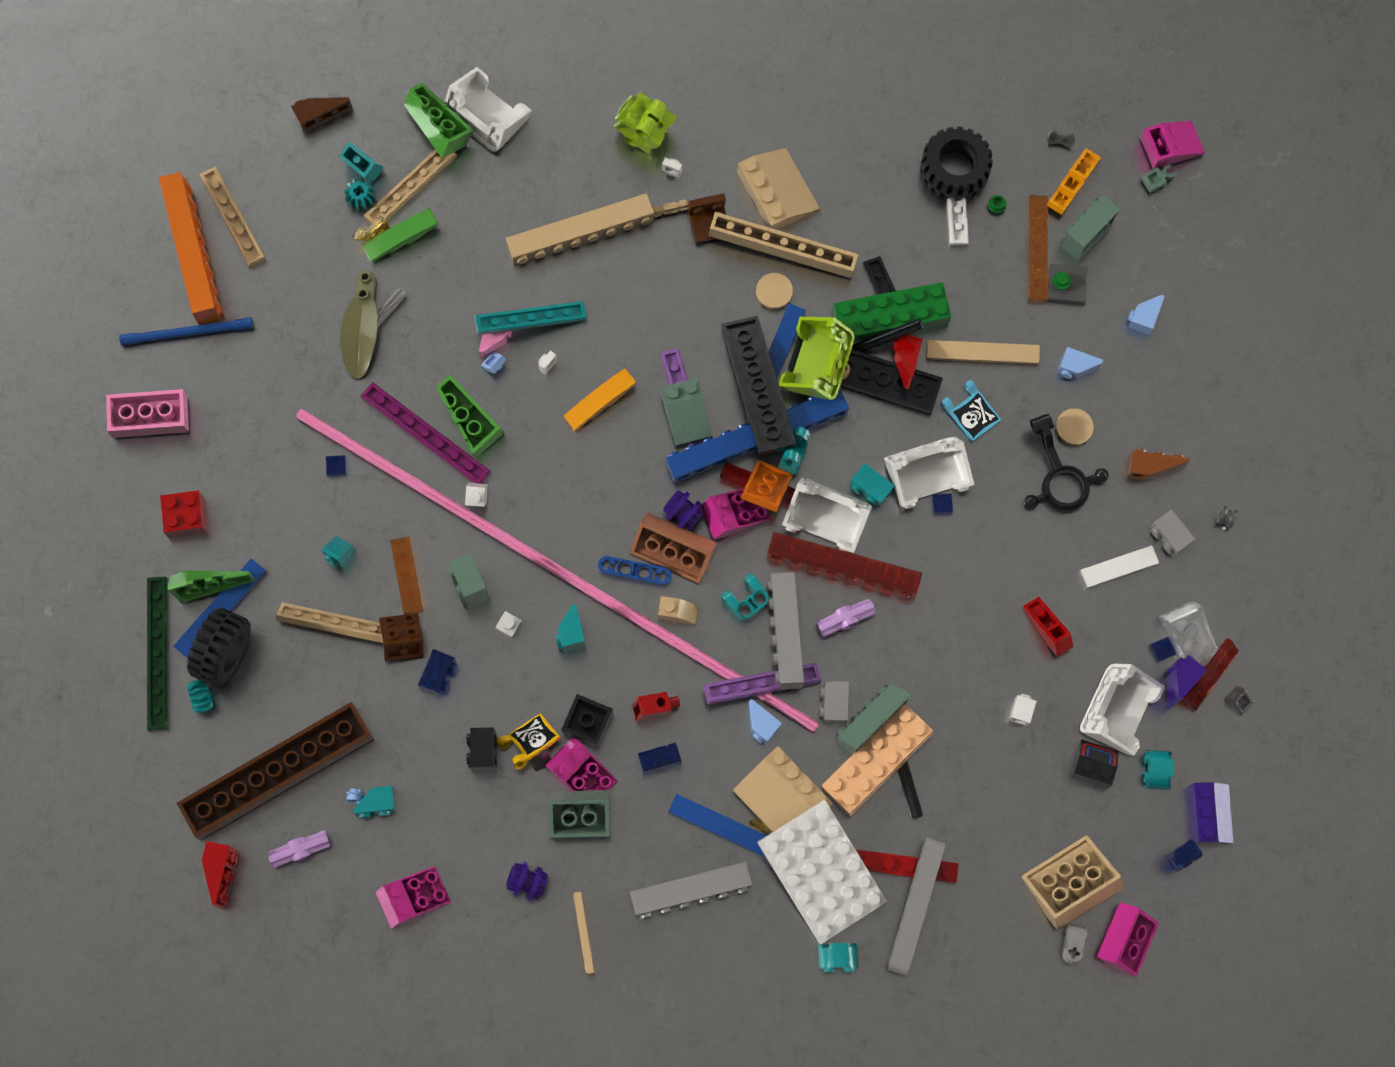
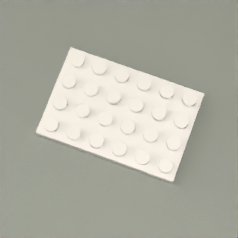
M825 800L817 803L757 842L819 944H823L887 902Z

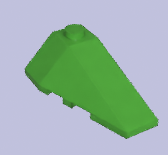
M184 570L170 577L168 591L180 603H184L254 582L255 578L249 571Z

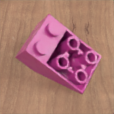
M1192 121L1160 123L1145 128L1140 137L1153 169L1205 154Z
M744 489L710 496L700 505L704 510L703 514L714 540L729 537L771 521L767 509L741 499Z
M573 737L545 765L570 791L610 790L618 781Z
M435 866L386 884L375 892L391 929L451 903Z

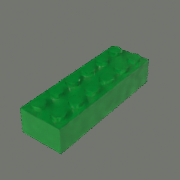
M943 282L837 302L832 307L833 317L853 331L854 342L863 341L916 319H921L923 323L922 329L949 324L952 317Z

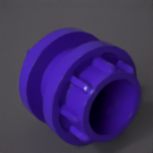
M678 490L663 507V511L667 513L666 518L668 520L674 517L680 521L678 527L690 530L703 515L704 510L700 507V501L697 500L693 504L687 499L690 493L687 491L682 493Z
M524 861L521 864H513L506 882V888L512 891L511 894L517 896L519 891L526 893L525 899L529 901L533 898L537 900L541 898L548 879L547 873L543 872L542 867L539 866L534 871L527 869L528 863Z

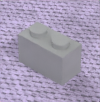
M1172 509L1150 526L1153 536L1161 540L1165 551L1172 554L1173 557L1195 541L1194 536Z
M825 681L824 686L820 688V698H824V706H820V717H823V723L847 724L849 682Z

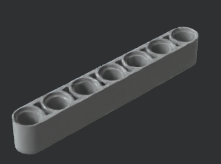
M926 837L888 962V971L904 976L908 974L945 849V842Z

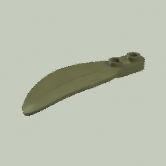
M363 270L358 274L355 294L345 311L341 325L340 344L343 361L349 374L355 379L362 378L370 366L378 332V311L374 301L377 279L370 270Z

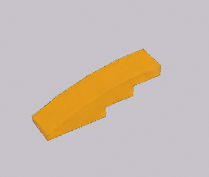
M1086 148L1050 198L1047 206L1062 215L1102 157Z
M624 368L581 400L564 415V418L577 431L590 419H594L606 407L612 406L637 382L628 370Z

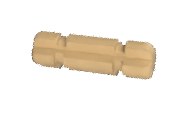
M684 199L678 201L679 203L661 205L662 207L654 206L652 207L654 217H660L661 214L677 213L678 210L685 211L688 206L687 201Z

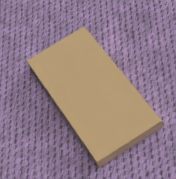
M576 892L573 894L585 971L588 976H593L595 971L583 897L581 892Z

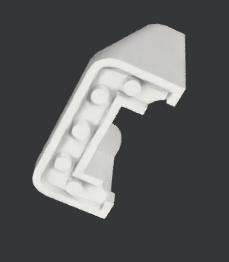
M476 67L449 86L444 103L473 130L471 136L492 152H496L529 119L532 110L523 103H518L514 108L509 106L487 88L489 84L488 76Z
M956 437L941 439L884 458L892 484L895 485L894 490L901 507H914L915 503L918 502V498L954 488L961 492L968 490L969 486L974 485L964 442Z
M801 478L782 525L786 526V530L793 533L802 529L835 542L841 552L847 554L850 552L854 553L872 505L820 483Z
M1111 664L1105 670L1080 726L1081 732L1127 755L1135 756L1140 745L1139 739L1134 737V734L1148 703L1158 702L1163 696L1165 686L1132 664Z

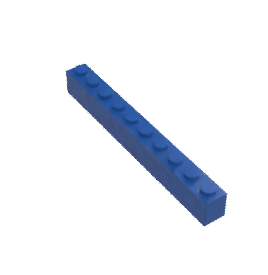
M839 388L838 394L833 400L810 397L804 403L800 404V402L792 404L786 411L793 431L795 427H803L808 430L846 415L849 406ZM744 423L737 430L732 432L731 430L724 431L717 438L710 437L705 439L702 444L697 446L692 444L682 452L675 451L670 453L666 458L665 464L674 484L756 451L757 446L751 426L748 423Z

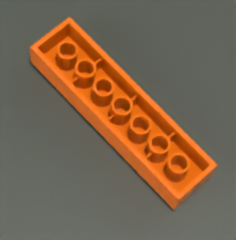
M181 172L158 177L192 314L198 325L221 321L220 314L223 311L217 299L219 295L216 285L214 286L213 283L214 275L208 264L210 259L205 251L204 246H206V243L200 231L202 227L196 215L198 211L195 201L192 199L193 191L191 185H189L187 177L183 178Z

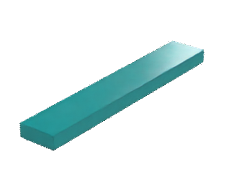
M583 301L474 316L478 335L587 320Z

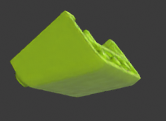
M800 317L796 331L798 336L803 339V343L793 373L784 372L780 378L779 387L786 391L825 400H833L836 398L854 343V333L849 327L834 317Z

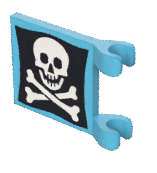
M969 380L964 385V388L971 394L970 397L956 407L946 397L942 400L941 406L951 415L969 440L973 442L1000 422L1001 418L979 392L975 383Z

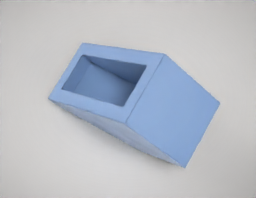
M1157 296L1138 304L1135 310H1131L1127 319L1130 321L1128 328L1150 335L1165 296Z
M1067 347L1057 373L1067 379H1077L1098 370L1103 360Z
M751 699L748 708L751 732L754 734L752 737L759 743L764 742L767 744L779 730L782 723Z

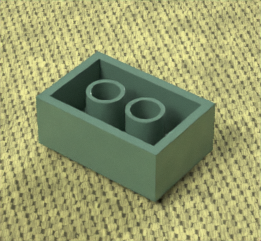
M1104 195L1099 200L1095 198L1089 205L1088 211H1083L1078 216V221L1075 224L1071 223L1062 237L1061 247L1077 261L1114 223L1120 211V208Z
M471 553L449 562L451 568L448 571L463 606L467 605L470 610L490 601L487 589Z
M609 790L549 792L550 838L610 837Z

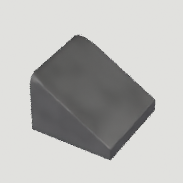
M1236 686L1224 698L1240 715H1243L1254 704V700L1246 689Z
M548 749L543 750L530 759L534 771L547 768L545 765L551 759Z

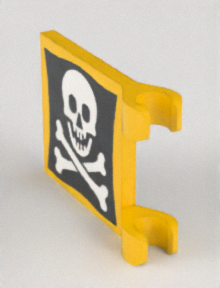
M539 713L508 735L498 737L496 742L501 750H506L512 742L517 746L522 754L514 756L512 762L514 767L520 770L530 759L561 738L542 714Z

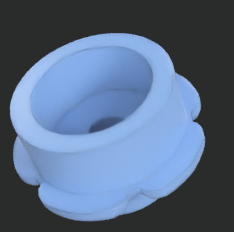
M351 788L349 792H346V801L358 804L365 795L362 794V790Z

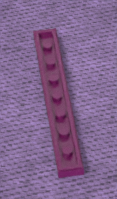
M374 382L362 393L361 398L473 483L482 484L491 473L488 468Z

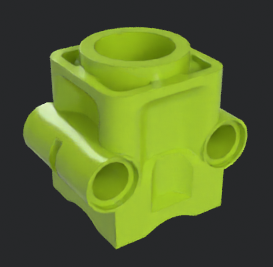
M639 92L635 96L630 95L615 116L616 122L613 128L624 135V140L628 144L638 147L648 154L652 148L660 146L666 130L673 125L677 116L670 112L667 105L657 99L651 100L642 92Z

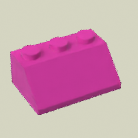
M1120 902L1097 957L1108 965L1137 977L1159 922L1140 908Z

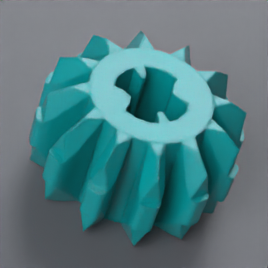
M362 178L359 182L353 179V184L347 183L348 189H344L345 201L349 202V207L355 206L358 211L361 206L366 210V205H372V200L376 198L374 194L375 188L371 186L369 181L364 183Z
M197 679L187 684L189 698L195 713H204L213 708L207 683Z

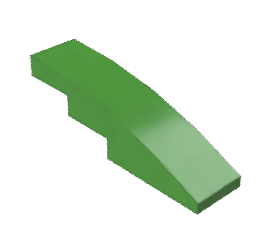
M428 208L381 233L363 245V248L370 261L376 262L388 252L394 253L406 243L410 245L439 223L431 209Z

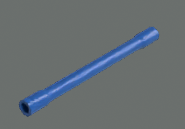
M252 317L203 325L120 334L119 339L121 346L221 331L244 330L253 328Z

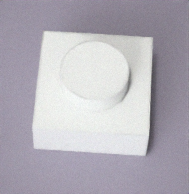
M665 158L662 163V171L679 178L682 173V164L676 159Z
M550 350L547 355L543 354L539 359V370L543 374H546L557 362L556 354Z
M505 611L495 628L513 638L522 620Z

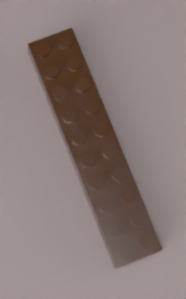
M350 702L177 802V805L195 838L201 840L373 740V737L356 707Z

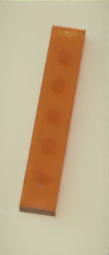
M1029 195L1028 301L1047 302L1048 196Z

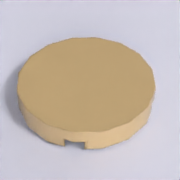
M779 273L764 275L756 286V297L759 303L770 310L784 308L793 296V286L790 280Z
M1076 408L1064 411L1058 417L1055 429L1057 436H1059L1063 443L1070 446H1080L1090 439L1094 426L1090 415Z

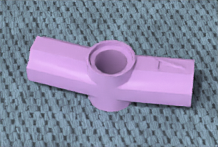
M866 599L852 606H843L836 610L834 614L816 622L823 638L841 629L847 630L855 626L859 621L875 615V607L872 601Z
M324 830L308 837L303 836L287 842L286 845L269 851L268 858L272 867L276 868L291 861L296 862L305 859L315 852L329 848L330 844Z

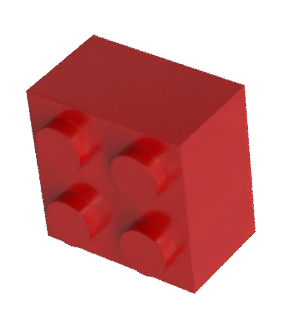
M199 490L160 495L163 532L168 538L207 533L204 500Z

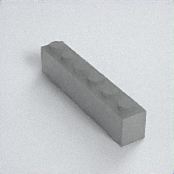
M795 573L771 574V580L767 581L768 592H772V598L769 599V610H773V617H770L771 628H775V635H772V646H776L777 652L773 653L774 665H778V672H775V683H779L780 690L801 689L804 685Z
M743 862L630 891L635 916H640V919L651 917L653 912L659 911L660 914L671 912L672 907L679 906V909L690 907L692 902L706 903L710 901L711 897L717 896L718 899L729 897L730 892L737 891V894L749 891L748 888L752 887L747 864Z

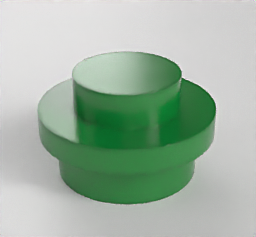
M1001 195L992 196L988 202L989 209L994 213L1003 212L1007 206L1005 198Z
M1058 272L1053 276L1052 283L1056 289L1065 290L1071 284V277L1066 272Z

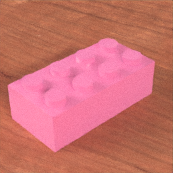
M183 389L106 395L107 432L112 438L189 432L188 396Z

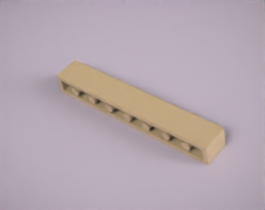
M646 193L507 237L506 244L513 265L517 263L524 264L529 259H539L551 252L558 253L570 246L577 247L583 242H593L605 235L612 236L617 231H627L639 224H649L654 220V212Z
M718 212L714 214L709 231L710 237L848 278L852 277L858 258L856 253Z

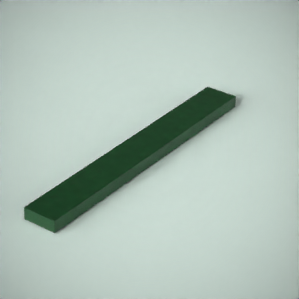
M149 577L147 578V731H167L168 578Z

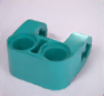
M803 427L794 428L793 434L797 447L784 451L778 469L794 475L797 474L806 453L810 432Z
M752 573L743 578L752 594L739 603L729 590L720 595L724 604L741 622L750 621L762 612L769 602L768 593ZM761 596L765 599V602L758 604L755 598ZM747 608L750 614L744 616L740 613V609Z

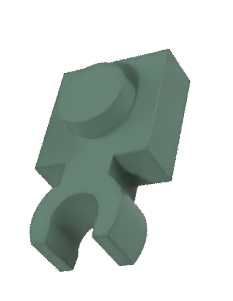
M1171 164L1165 165L1162 171L1157 167L1141 176V180L1150 193L1165 186L1166 180H1172L1175 177L1176 172L1172 174L1167 173V170L1171 168Z

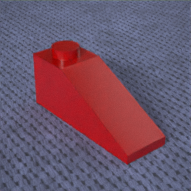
M904 335L899 340L895 339L892 350L896 351L894 360L904 387L909 390L923 339Z
M1040 597L1023 605V609L1057 657L1073 648L1071 633Z

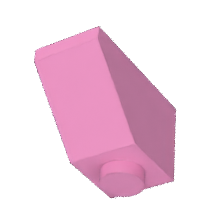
M512 331L483 334L479 348L480 357L485 358L504 346L507 338H511Z

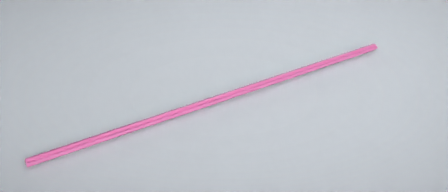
M303 409L298 411L296 417L727 680L743 677ZM771 693L755 696L813 732L819 727L818 721Z

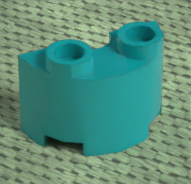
M1147 750V752H1144V764L1148 765V771H1144L1143 775L1146 789H1171V777H1174V759H1171V751Z
M819 944V969H824V973L836 972V968H844V972H856V968H859L858 944Z

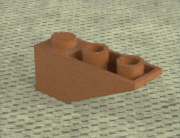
M1136 449L1129 455L1127 477L1147 480L1185 467L1190 458H1184L1180 454L1170 456L1165 455L1164 452L1148 453L1144 449Z

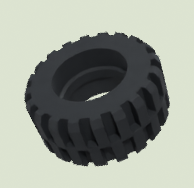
M958 126L957 129L947 127L945 132L942 129L929 139L922 155L920 171L923 174V181L925 183L928 182L927 187L930 191L934 189L935 195L939 197L943 195L946 200L952 196L955 197V201H961L962 196L969 199L972 193L976 195L980 192L981 188H984L993 165V154L991 149H988V142L986 140L982 141L983 136L979 133L974 134V130L970 128L967 131L963 130V127ZM950 152L964 154L972 162L973 170L965 175H953L941 166L940 157Z
M224 608L213 610L202 623L189 651L187 670L190 676L214 687L224 685L232 677L233 672L237 669L240 660L243 658L244 651H246L251 633V624L248 619Z

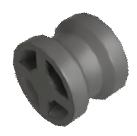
M1223 505L1216 523H1224L1227 527L1232 528L1237 518L1238 510H1230L1227 506Z

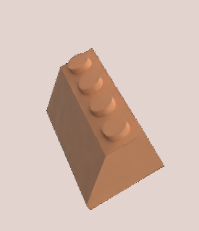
M647 512L640 522L630 554L660 567L668 568L671 572L700 584L713 556L717 542L685 528H680L676 524Z

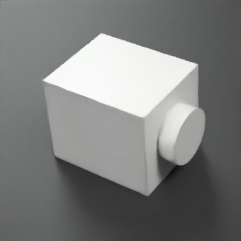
M468 483L466 486L465 505L484 507L487 503L488 484Z
M1026 694L1017 695L1009 721L1028 726L1032 719L1036 701Z

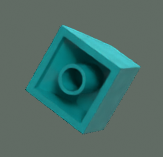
M576 604L570 607L558 626L559 634H555L558 649H562L563 654L586 649Z

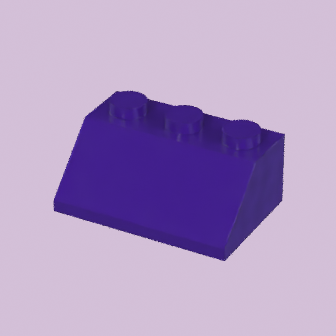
M1190 655L1185 658L1180 657L1165 672L1168 675L1164 679L1166 707L1169 710L1185 697L1207 671Z
M1216 782L1191 784L1189 786L1193 845L1233 844L1229 785Z

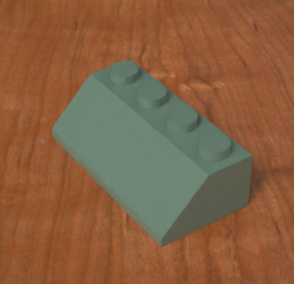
M891 683L889 686L885 684L878 691L880 695L875 700L871 698L864 705L866 709L862 713L858 711L851 718L853 722L848 727L844 725L837 732L839 736L836 740L853 755L904 703L908 702L911 695L894 683Z

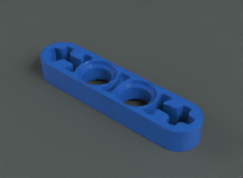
M604 556L598 562L599 571L608 576L658 586H666L672 580L671 571L665 567L610 556ZM606 561H609V564L611 566H615V562H617V572H614L613 567H608V569L605 570L602 564H605ZM622 565H629L631 571L628 574L621 573L620 567ZM642 568H646L650 571L648 577L642 578L639 575V571ZM653 570H656V575H662V572H665L668 578L660 581V577L655 576V580H652Z

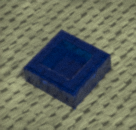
M326 456V475H346V456Z
M952 493L932 495L933 514L953 513Z
M1168 637L1149 645L1157 663L1176 655Z

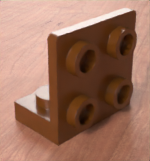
M724 193L688 201L687 212L696 243L717 239L710 237L709 231L715 212L727 215Z
M417 613L379 618L385 661L424 657L423 637Z

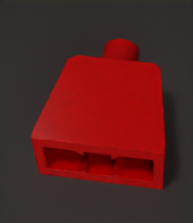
M667 692L639 696L632 704L636 724L668 716L671 709L680 707L678 696L668 697Z

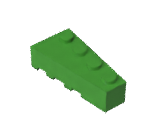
M423 83L410 88L404 106L441 158L467 146L473 130Z
M451 375L446 377L436 387L472 454L476 458L504 433L496 422Z

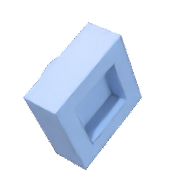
M492 352L481 366L486 371L495 374L502 368L506 359L503 355Z

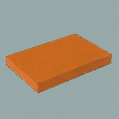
M758 460L744 488L741 499L777 512L793 474Z

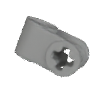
M1067 924L1063 948V959L1066 963L1075 964L1082 959L1088 934L1087 927ZM1074 950V954H1077V956L1072 958V955L1069 954L1070 951Z

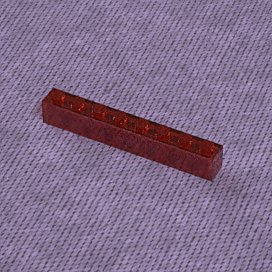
M773 532L767 553V558L773 563L780 564L784 562L789 567L795 569L802 567L813 574L820 572L826 574L825 576L831 579L838 577L844 579V582L849 584H855V582L863 584V587L867 589L878 588L885 594L891 595L896 593L901 598L907 600L915 599L922 573L777 532Z

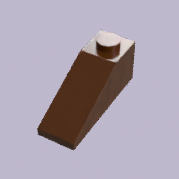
M349 97L307 98L295 102L291 108L304 132L351 109L352 105Z

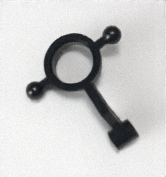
M1045 413L1030 419V425L1034 434H1040L1042 447L1052 470L1043 480L1042 494L1025 496L1023 499L1024 507L1032 510L1037 507L1038 503L1045 501L1052 509L1059 512L1067 513L1080 509L1089 497V484L1095 481L1099 483L1107 481L1109 477L1108 471L1105 468H1098L1094 471V474L1086 477L1076 467L1062 466L1054 447L1051 429H1054V424L1050 414ZM1060 473L1075 475L1083 486L1081 497L1072 503H1062L1052 496L1049 487L1050 481L1054 476Z

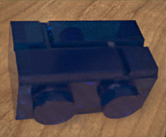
M433 649L419 680V688L441 696L442 692L446 693L450 684L448 678L450 674L453 675L458 665L455 663V657Z
M676 742L668 744L667 747L661 746L638 753L643 775L681 764Z
M1190 839L1165 855L1167 859L1165 862L1172 871L1178 872L1201 858L1203 853L1194 840Z

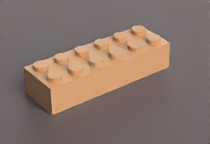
M904 703L821 786L822 790L851 817L933 735V730Z

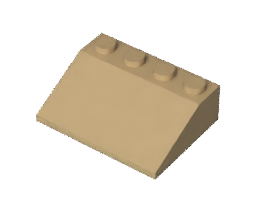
M786 148L755 155L738 163L737 173L767 227L780 230L820 211L818 204Z
M779 746L733 789L735 794L772 832L822 800H825L829 807L833 804Z
M1087 835L1021 876L1044 914L1057 930L1124 889L1120 874Z

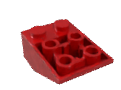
M206 841L201 861L211 903L213 906L223 909V905H226L228 902L229 893H227L228 885H231L233 882L234 873H232L233 865L236 866L239 854L230 845Z

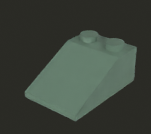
M698 378L661 387V397L675 446L712 437Z

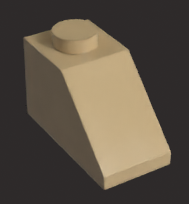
M661 596L658 620L696 625L699 605L678 598Z

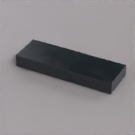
M880 256L863 262L876 295L896 291Z

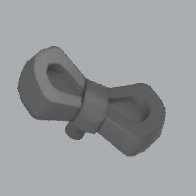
M1052 130L1047 136L1050 145L1058 143L1070 148L1075 143L1073 133L1059 135L1055 130Z

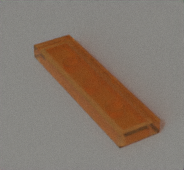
M410 537L390 540L403 613L406 615L422 612L423 606Z

